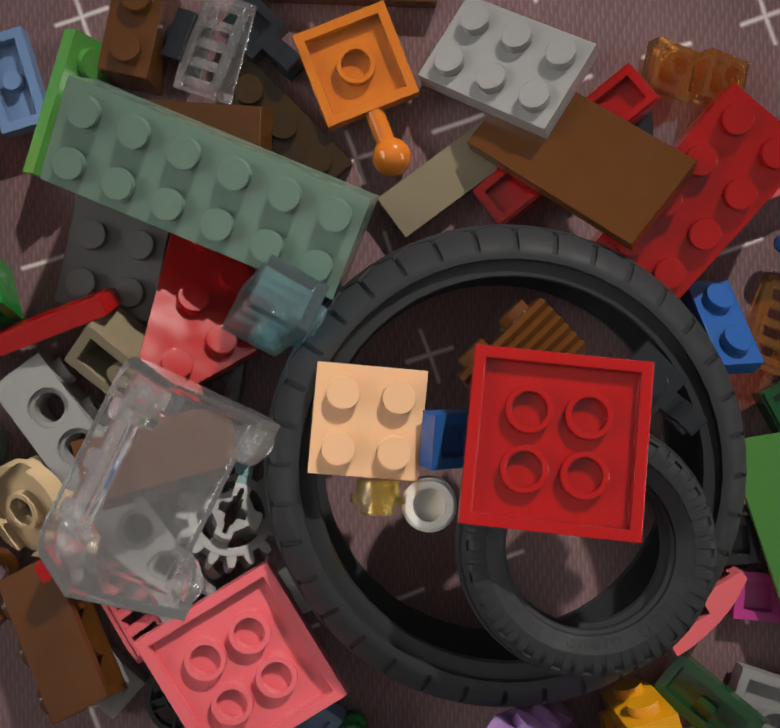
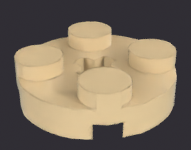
M37 455L29 459L17 458L0 466V536L18 551L24 547L35 550L36 552L31 555L35 557L45 556L67 542L72 534L73 524L81 518V511L70 496H68L60 480L50 471L42 458Z

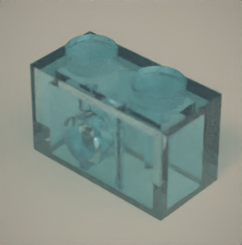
M272 254L242 285L221 328L276 357L289 346L294 348L299 339L306 334L313 336L319 329L327 313V308L321 304L329 286Z

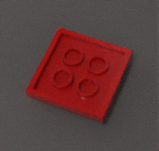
M475 344L457 523L642 543L655 362Z

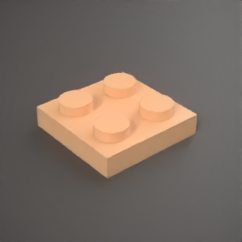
M317 361L307 472L418 481L422 418L426 403L428 371Z

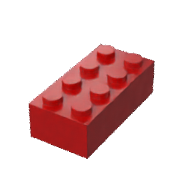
M732 83L718 92L672 145V147L697 160L696 170L633 251L599 230L590 239L629 258L650 272L679 299L780 188V121L736 83Z

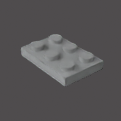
M465 0L418 73V77L425 87L547 139L597 59L598 48L597 44L486 1Z

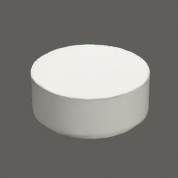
M433 475L420 476L418 481H411L406 486L402 495L401 502L404 517L412 527L419 531H440L451 523L456 514V496L450 485L440 477Z

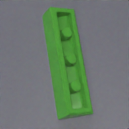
M780 432L745 438L747 465L745 501L780 601Z

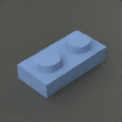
M21 26L0 32V130L2 135L11 139L35 131L46 94L29 34Z

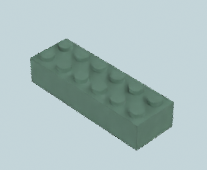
M68 75L40 174V179L332 300L346 283L379 195L100 80Z

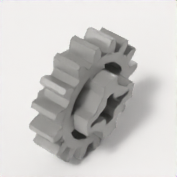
M248 466L242 475L235 473L210 481H204L202 478L194 475L188 484L192 492L182 491L177 502L186 509L176 511L173 522L185 525L186 527L178 533L177 541L178 543L192 542L193 546L188 554L190 559L197 557L201 553L207 556L205 560V569L210 570L216 561H222L225 573H231L238 560L246 570L250 569L255 563L254 553L264 559L271 552L267 542L276 543L266 503L264 478L258 482L252 479L253 467ZM232 488L230 491L220 495L212 493V491L217 489ZM250 498L257 505L259 512L254 509ZM235 502L236 506L233 511L235 513L234 523L229 526L224 534L222 530L225 525V512ZM198 522L205 524L210 540L203 534ZM237 539L247 542L249 539L253 540L241 547L227 548L230 542Z

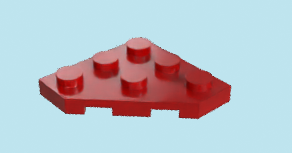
M171 233L137 364L164 406L284 340L295 329L252 266Z

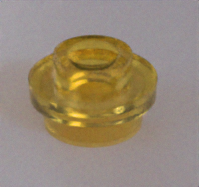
M360 478L356 480V492L350 493V502L361 505V514L390 516L394 515L395 506L406 504V494L401 493V480Z

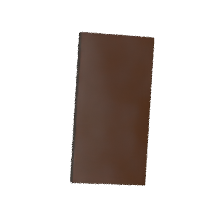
M577 92L547 139L488 114L467 141L470 150L631 251L641 241L697 167V160Z

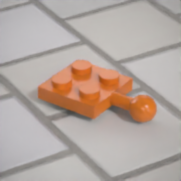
M384 0L293 35L295 47L301 57V62L329 132L366 118L376 142L372 155L375 168L382 175L388 177H396L403 174L410 165L411 152L404 141L394 137L384 110L419 97V89Z

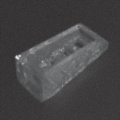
M205 0L179 63L173 87L213 101L231 105L257 6L241 0ZM219 10L237 15L235 24L231 25L217 20ZM214 30L230 35L227 44L212 40ZM209 50L222 54L219 64L207 60ZM204 70L215 73L211 83L201 80Z

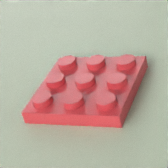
M269 558L140 636L134 642L136 649L185 728H294L348 695V686Z

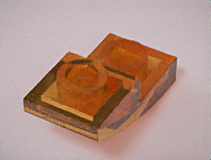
M660 36L648 41L641 77L657 95L706 107L718 92L732 83H736L743 90L745 89L750 62L713 47L698 52Z

